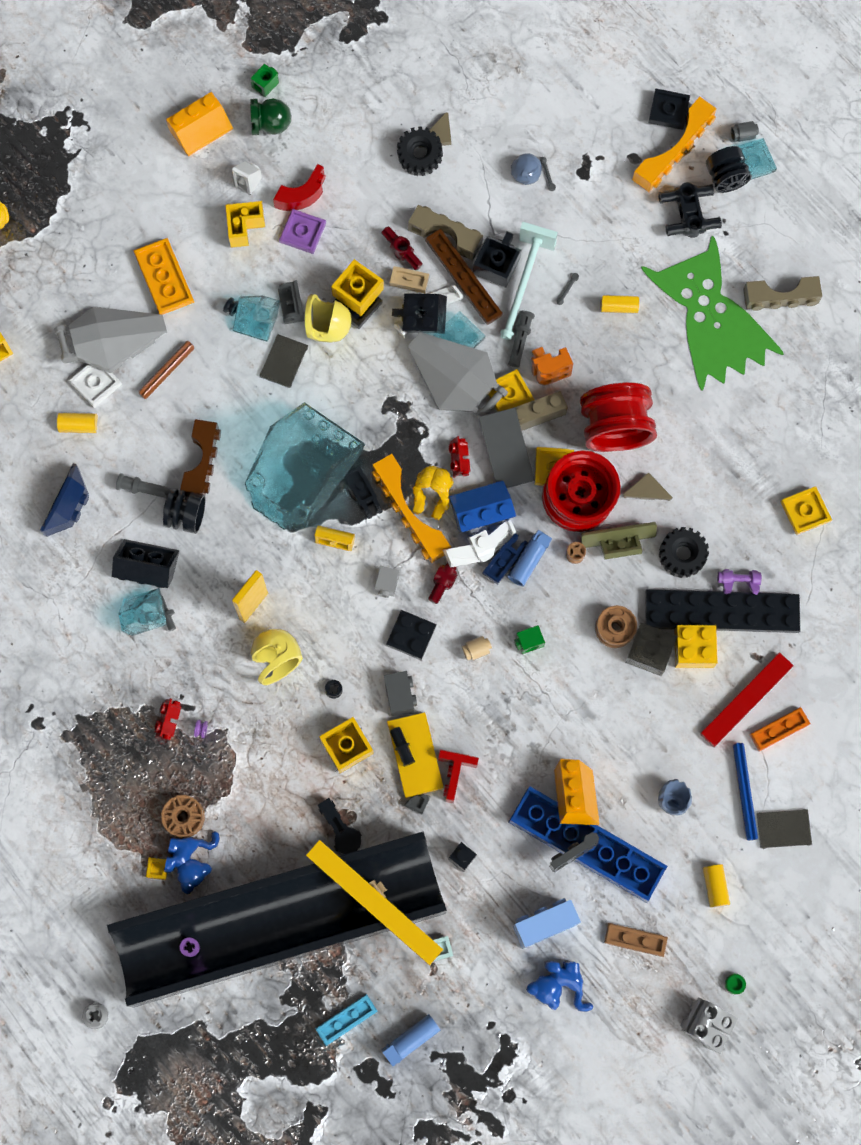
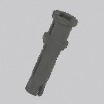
M519 311L518 325L515 326L516 337L508 365L512 367H520L526 338L531 333L530 326L535 317L532 312Z
M122 473L119 474L116 483V490L124 489L132 491L133 494L141 492L167 498L172 489L141 481L139 477H127Z

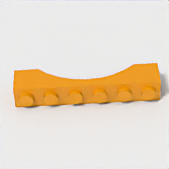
M699 96L688 110L686 130L680 141L667 152L645 159L634 171L632 180L648 192L653 187L656 189L662 181L661 178L671 172L672 165L675 162L679 163L682 159L684 151H689L694 145V140L697 137L700 138L705 132L704 128L714 122L717 108Z
M393 454L372 465L373 472H371L376 482L380 481L383 486L381 487L383 494L386 497H390L392 508L402 516V524L406 529L409 527L411 530V538L415 544L419 543L422 550L420 551L424 559H429L432 564L444 557L443 550L451 549V546L441 531L421 522L408 508L401 490L402 469Z

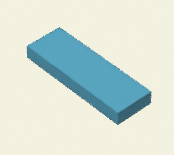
M366 994L315 1029L327 1046L378 1011Z

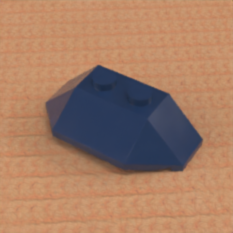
M75 463L72 464L40 529L46 537L73 527L74 523H77L80 519L82 506H85L89 500L87 487L80 469Z

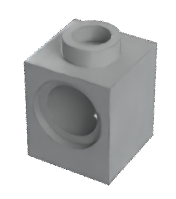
M380 566L375 585V592L379 596L389 598V596L394 597L399 579V570Z

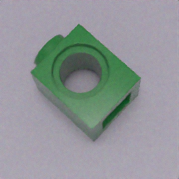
M263 64L250 78L252 88L264 97L279 83L278 72L266 64Z
M539 625L517 632L516 639H514L517 650H521L522 655L545 646V640Z

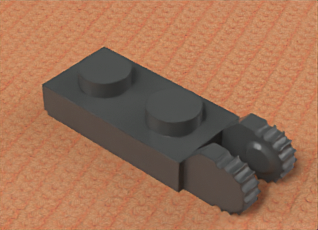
M597 833L587 834L584 842L580 844L576 842L568 847V852L563 855L560 852L551 858L552 862L549 865L552 872H557L593 849L594 846L596 847L599 840Z

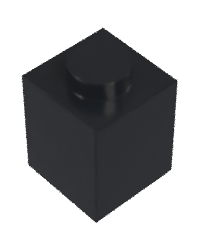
M461 842L448 860L465 872L477 854Z

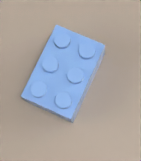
M565 898L552 904L553 908L547 909L545 906L534 912L535 915L530 918L527 914L515 920L516 924L513 928L522 949L580 924L581 921L572 900L566 901Z

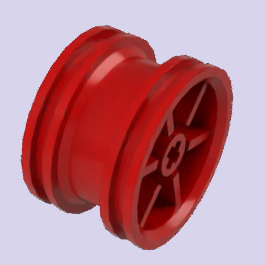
M624 382L603 385L584 393L580 397L582 415L589 419V426L584 429L586 447L597 452L632 450L653 442L657 438V431L655 429V420L648 417L647 412L653 405L650 387L640 383Z
M581 450L564 455L551 469L542 489L543 507L553 523L568 531L584 532L598 527L617 504L621 487L619 475L609 460L595 452ZM581 472H587L588 476H582ZM568 476L570 481L564 482L563 477ZM596 484H600L602 489L597 490ZM577 491H579V493L582 492V493H583L582 497H580L579 495H576V492H577ZM560 494L566 495L564 501L559 500ZM592 502H597V503H598V507H597V508H593V507L591 506V503H592ZM574 507L580 508V512L578 514H575L573 512Z

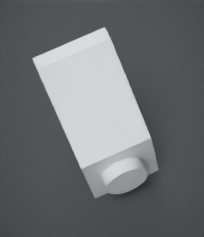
M244 161L232 169L235 187L251 195L262 179L260 168L253 163L249 164Z

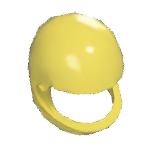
M310 294L305 309L307 337L315 341L329 343L338 342L345 338L351 328V313L348 308L336 300L333 303L323 302L317 295ZM312 306H313V323H312V321H311V308H312Z
M269 629L260 633L253 640L251 648L252 660L257 663H270L258 677L259 683L264 686L273 684L286 677L303 659L296 639L288 631ZM273 670L272 676L265 678Z

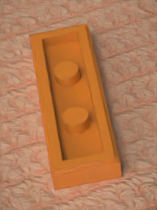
M799 707L750 734V737L760 752L811 723L802 708Z

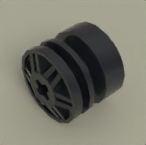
M729 146L720 149L706 160L708 172L713 176L712 182L715 184L714 187L718 193L737 190L747 184L752 178L749 167L745 163L743 151L739 146Z
M172 488L163 509V526L170 528L172 525L173 529H178L182 522L183 531L194 534L198 533L205 511V495L192 492L186 500L185 490H181L179 493L178 489Z

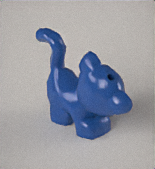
M214 831L211 834V842L192 837L171 838L168 854L173 855V857H167L164 872L171 873L175 867L177 868V879L185 894H190L194 887L198 886L205 876L211 873L212 868L210 865L190 857L198 847L208 850L216 848L220 840L218 832Z
M545 961L544 967L551 974L540 976L536 981L528 984L526 989L529 994L534 995L540 1002L556 1010L560 1004L562 986H566L575 991L573 1005L578 1011L588 1012L593 1009L592 1003L582 1004L581 1002L583 997V978L580 973L579 963L574 961H564L562 968H560V963L556 961Z

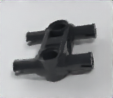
M685 182L672 191L658 193L660 204L676 201L680 213L681 223L666 225L667 236L683 234L690 238H695L699 234L706 232V230L720 229L722 227L720 217L704 219L700 207L699 197L714 196L713 184L697 187V185Z

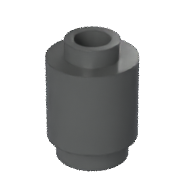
M754 121L738 123L731 127L733 141L741 142L756 139V135L759 134L758 125Z

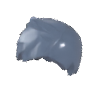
M530 153L521 154L513 161L511 175L517 182L530 185L539 180L542 166L540 160L535 155Z
M678 779L669 780L659 791L658 804L669 815H682L692 804L690 788H687L686 783L679 782Z

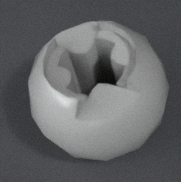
M100 1003L89 1004L83 1011L82 1019L84 1024L90 1029L102 1028L108 1020L107 1008ZM99 1011V1020L92 1021L93 1016L91 1013Z

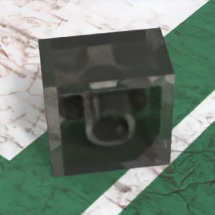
M640 623L625 663L662 676L677 636Z

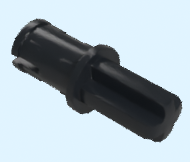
M393 728L390 734L396 746L395 751H398L403 766L415 763L409 749L410 744L407 743L401 728Z

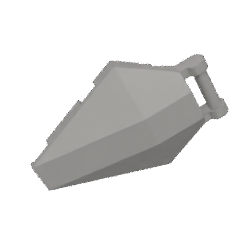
M92 307L67 326L60 325L54 328L55 335L58 336L63 363L81 361L108 373L115 371L122 366V362L130 357H135L154 344L157 338L167 333L163 315L101 307ZM67 334L71 335L75 353L69 352L65 336Z
M421 332L408 345L439 410L473 412L477 417L487 415L497 402L508 394L507 390L496 382L487 352ZM492 389L497 391L482 410L477 408Z

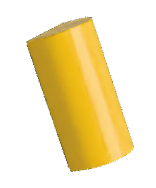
M602 296L601 312L638 313L639 311L638 296Z
M58 413V432L97 433L98 415L97 413Z
M317 526L315 543L352 551L355 534Z
M723 864L703 867L710 908L730 905Z

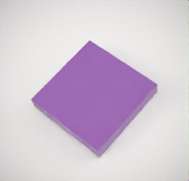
M292 209L280 236L279 243L314 254L325 228L326 220Z

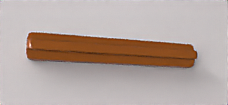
M186 341L138 391L139 395L147 399L194 350L193 344Z

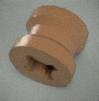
M580 542L571 543L566 551V558L572 564L581 563L586 555V548Z

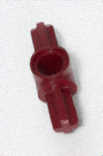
M389 226L385 227L381 233L391 244L390 248L394 251L395 257L402 261L406 260L414 270L420 269L423 263L413 253L414 249L410 245V241L405 237L398 236ZM401 246H403V247H405L406 249H405V250H399L398 248L401 247Z
M447 561L446 565L438 568L433 579L435 586L428 597L429 601L438 604L445 590L452 588L458 576L456 572L458 566L450 567Z

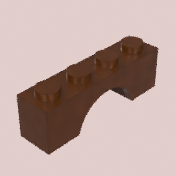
M198 419L194 421L191 437L193 443L202 449L203 457L196 468L183 474L180 491L185 490L187 497L192 492L203 495L209 494V476H212L214 472L212 461L213 458L217 457L218 452L216 442L217 440L220 441L221 429H219L217 422Z

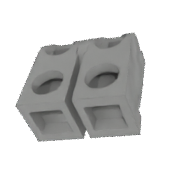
M698 997L697 1001H693L690 1005L691 1012L688 1018L683 1019L680 1025L682 1031L702 1043L709 1050L721 1054L729 1038L721 1032L730 1035L738 1018L711 1002ZM727 1018H729V1025L723 1028ZM719 1036L720 1042L717 1046H714V1043L717 1037Z

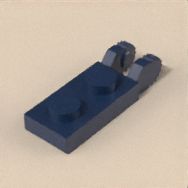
M516 533L508 543L503 545L482 573L497 585L515 564L528 544L524 540L517 550L511 547L518 540L519 535Z

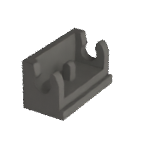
M297 280L280 284L278 293L284 324L304 321Z

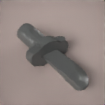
M155 593V599L162 612L158 616L159 620H165L169 631L175 630L176 626L171 617L175 614L174 610H168L163 596L160 593Z

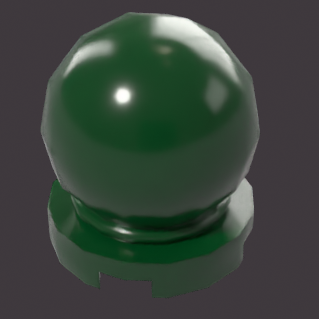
M272 98L260 104L258 99H250L252 135H259L261 130L267 134L276 135L284 132L289 127L292 115L286 103Z

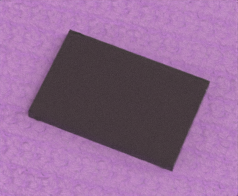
M277 334L260 373V378L291 388L304 355L308 350V345Z
M808 809L756 813L760 849L812 845Z

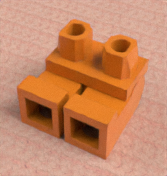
M543 347L532 350L531 372L533 376H536L539 384L549 385L572 375L573 361L566 347L560 349L558 356L553 358L550 353L545 354Z

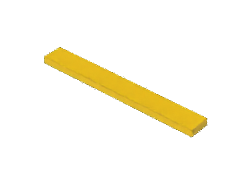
M319 840L307 853L306 856L429 966L443 951L436 942L322 841Z

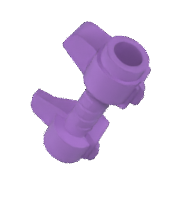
M724 569L722 572H718L717 582L723 584V592L725 594L731 593L734 582H746L751 588L752 593L757 595L760 590L759 585H761L762 575L757 570H752L749 572V575L734 574L732 570Z

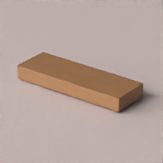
M608 923L604 943L664 957L668 937Z

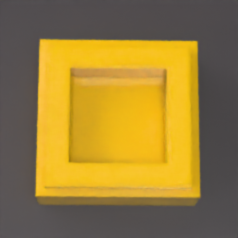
M149 857L146 878L166 880L167 873L164 872L166 859Z

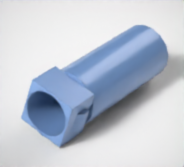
M538 530L531 537V540L508 575V579L524 587L549 547L552 538Z
M428 1014L390 1044H387L381 1051L393 1067L441 1030L430 1014Z

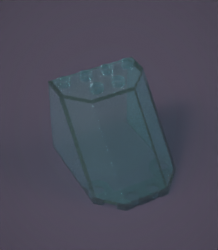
M305 402L271 425L245 482L246 490L250 491L252 497L251 504L253 509L262 513L263 516L273 523L278 524L283 530L297 526L306 527L358 460L365 443Z

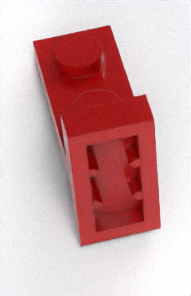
M440 750L438 761L453 763V766L449 765L447 777H451L449 785L445 784L443 796L447 797L446 802L454 804L461 765L477 768L478 757Z

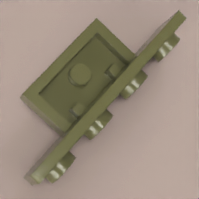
M656 522L585 532L581 534V543L585 548L601 546L604 560L642 554L640 540L656 537L657 524Z

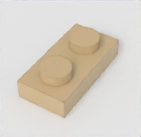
M394 266L389 284L390 286L425 293L429 274Z

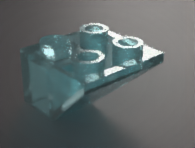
M263 295L240 296L233 331L268 342L277 319L280 301Z
M159 588L123 600L118 613L122 632L134 636L167 625Z

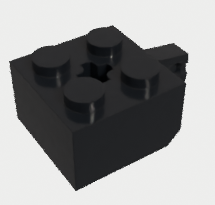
M507 231L503 240H497L490 236L486 238L473 264L474 275L505 288L507 287L522 252L521 249L511 244L513 233Z
M404 293L402 309H392V316L402 317V331L409 333L445 334L447 296L441 294Z

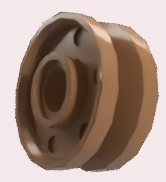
M615 605L602 611L595 624L597 638L602 644L610 648L616 649L626 646L637 632L636 617L629 609L623 606ZM612 623L619 624L621 630L615 631L611 626Z
M177 795L169 799L164 805L161 820L164 828L173 836L179 838L192 837L202 829L205 822V812L202 805L193 797ZM181 812L188 813V818L184 822L179 821V814Z

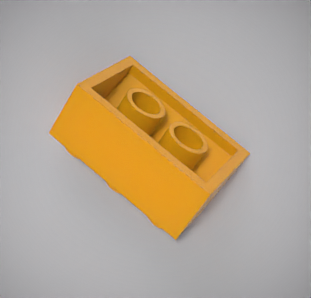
M212 92L166 119L169 131L187 156L192 155L233 129L222 105Z
M560 759L554 769L560 824L599 825L593 770L580 760Z

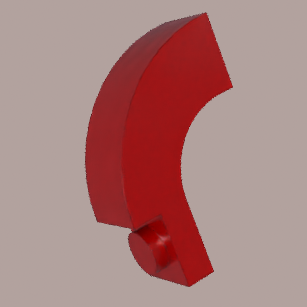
M317 164L308 181L300 187L290 188L281 185L273 199L274 208L283 211L301 210L315 203L323 193L322 184L326 178L324 167Z

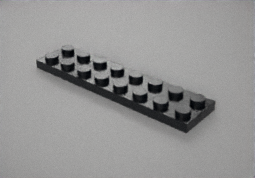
M646 589L645 628L675 629L677 625H716V631L799 633L800 595L782 593H758L755 595L750 592H731L725 594L724 592Z

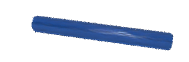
M735 743L733 751L746 839L753 841L758 839L745 747L743 743Z

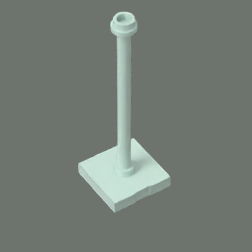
M522 222L519 241L532 244L505 329L500 331L501 338L511 340L514 336L512 332L513 325L538 248L542 247L554 251L558 232Z

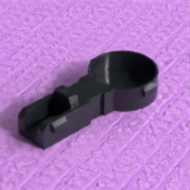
M330 798L318 804L319 812L321 815L323 814L328 824H331L334 829L335 846L333 847L335 850L342 854L357 851L361 845L362 835L360 831L347 827L343 823L339 812L335 808L336 805Z

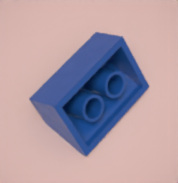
M504 481L449 496L459 533L516 517L512 499Z

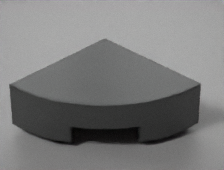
M424 794L414 796L404 806L422 815L431 796Z

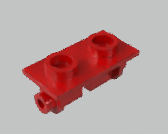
M459 436L450 441L448 448L449 453H451L450 469L453 473V478L460 473L462 476H469V472H471L469 459H463V456H469L468 442H466V439H459Z
M171 698L162 702L159 713H161L160 721L156 722L154 732H156L155 738L164 735L163 739L170 741L171 737H174L177 724L170 722V720H178L182 708L180 702L173 701L171 703Z

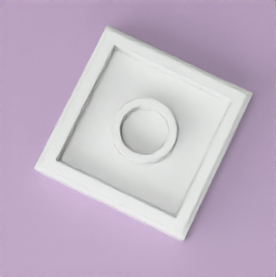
M87 364L68 380L93 408L122 385L113 373L90 366V364Z

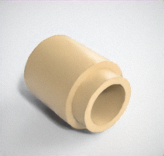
M483 636L465 643L466 645L462 646L467 661L471 659L476 660L490 654L489 649H492L489 639H484Z

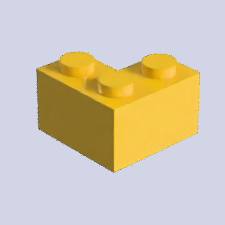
M262 201L225 205L231 248L249 246L247 229L265 227Z

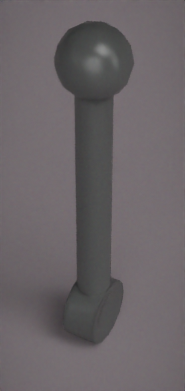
M541 157L540 162L544 166L545 173L549 182L548 189L550 191H554L556 189V185L552 183L551 176L546 164L547 159L546 157Z
M577 273L572 274V280L565 289L561 298L557 299L558 305H562L564 303V298L567 295L568 291L572 287L573 283L579 279V275Z

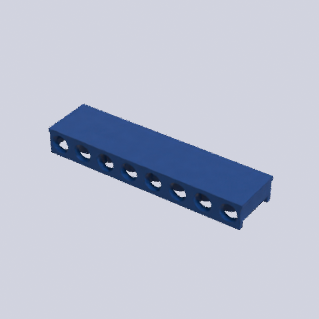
M531 786L526 790L508 822L562 854L568 852V847L572 844L584 842L587 834L597 833L599 837L598 845L574 861L645 903H648L668 867L598 825L560 824L558 802Z

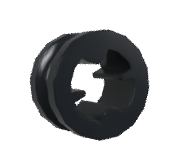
M232 297L229 298L224 305L223 312H229V315L233 316L237 312L240 302L234 301Z
M337 680L328 681L325 685L326 695L332 699L341 696L343 692L341 683ZM331 685H334V687L338 686L337 693L329 692Z

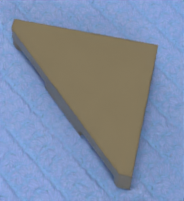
M448 112L430 129V132L434 131L436 133V137L439 136L442 146L451 145Z
M647 473L623 494L624 498H640L645 500L658 499L670 501L673 498L650 473Z

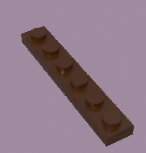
M439 229L426 237V243L486 325L500 318L503 314L443 231Z

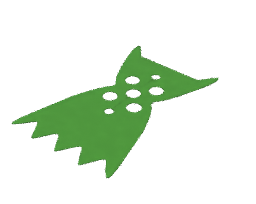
M714 236L711 237L708 251L660 272L644 266L641 267L643 272L660 289L688 309L686 318L687 338L696 378L701 391L705 387L707 375H711L724 384L727 366L744 375L746 358H750L758 364L765 366L766 349L784 355L776 342L750 314L737 303L720 293L722 286L721 264ZM689 273H693L694 278L689 279L687 275ZM705 279L713 281L714 287L708 290L703 287L702 284ZM685 288H689L693 292V296L689 299L684 298L681 294ZM700 296H707L710 299V303L707 306L700 305L698 302ZM717 303H724L727 309L724 313L716 311L715 306ZM703 312L706 316L705 321L697 322L694 318L695 313ZM716 322L721 324V327L718 329L714 327Z

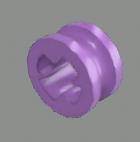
M197 720L194 737L201 736V738H205L208 721L201 722V720Z
M185 938L180 944L181 953L187 957H194L199 952L200 945L193 938ZM188 942L192 945L195 944V949L192 948L194 951L191 953L185 950Z

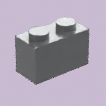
M407 671L384 675L391 716L414 712L417 700L416 695L411 694L410 688L414 687L412 676H408Z

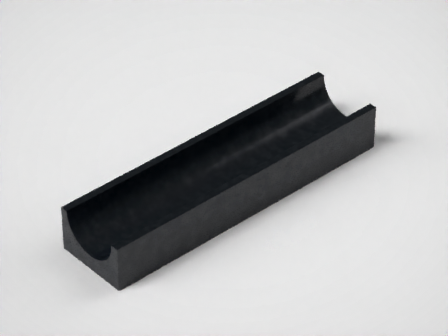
M424 831L338 856L368 883L373 880L377 884L382 882L387 889L384 892L386 899L413 923L446 914L447 909L433 870ZM316 864L107 925L108 933L114 941L123 970L126 986V1006L133 1008L390 931ZM185 938H193L200 945L199 952L194 957H187L180 951V944ZM188 942L185 950L191 953L194 951L192 948L195 949V944L192 945Z

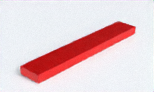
M779 652L700 735L715 747L794 665Z

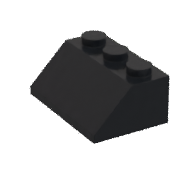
M124 539L113 556L112 577L119 580L134 581L139 584L153 585L158 588H168L174 576L179 550Z

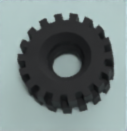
M418 126V130H415L414 127L411 128L410 133L405 131V136H401L399 138L400 143H397V154L404 170L407 169L409 174L413 172L414 176H418V173L426 176L425 172L427 171L429 174L433 173L432 169L436 170L438 168V163L441 164L443 157L439 136L436 137L434 131L430 132V128L426 127L423 130L422 126ZM425 147L427 154L424 157L417 158L413 155L415 148Z
M681 527L680 530L676 528L669 532L664 538L659 549V558H661V565L664 564V569L666 571L670 570L671 575L678 574L679 578L686 575V578H688L692 574L696 575L705 565L709 556V551H707L709 546L708 543L705 544V537L701 538L699 536L701 534L699 531L694 533L693 528L686 530V527ZM681 546L689 548L691 552L690 558L686 560L678 558L676 554L677 548Z

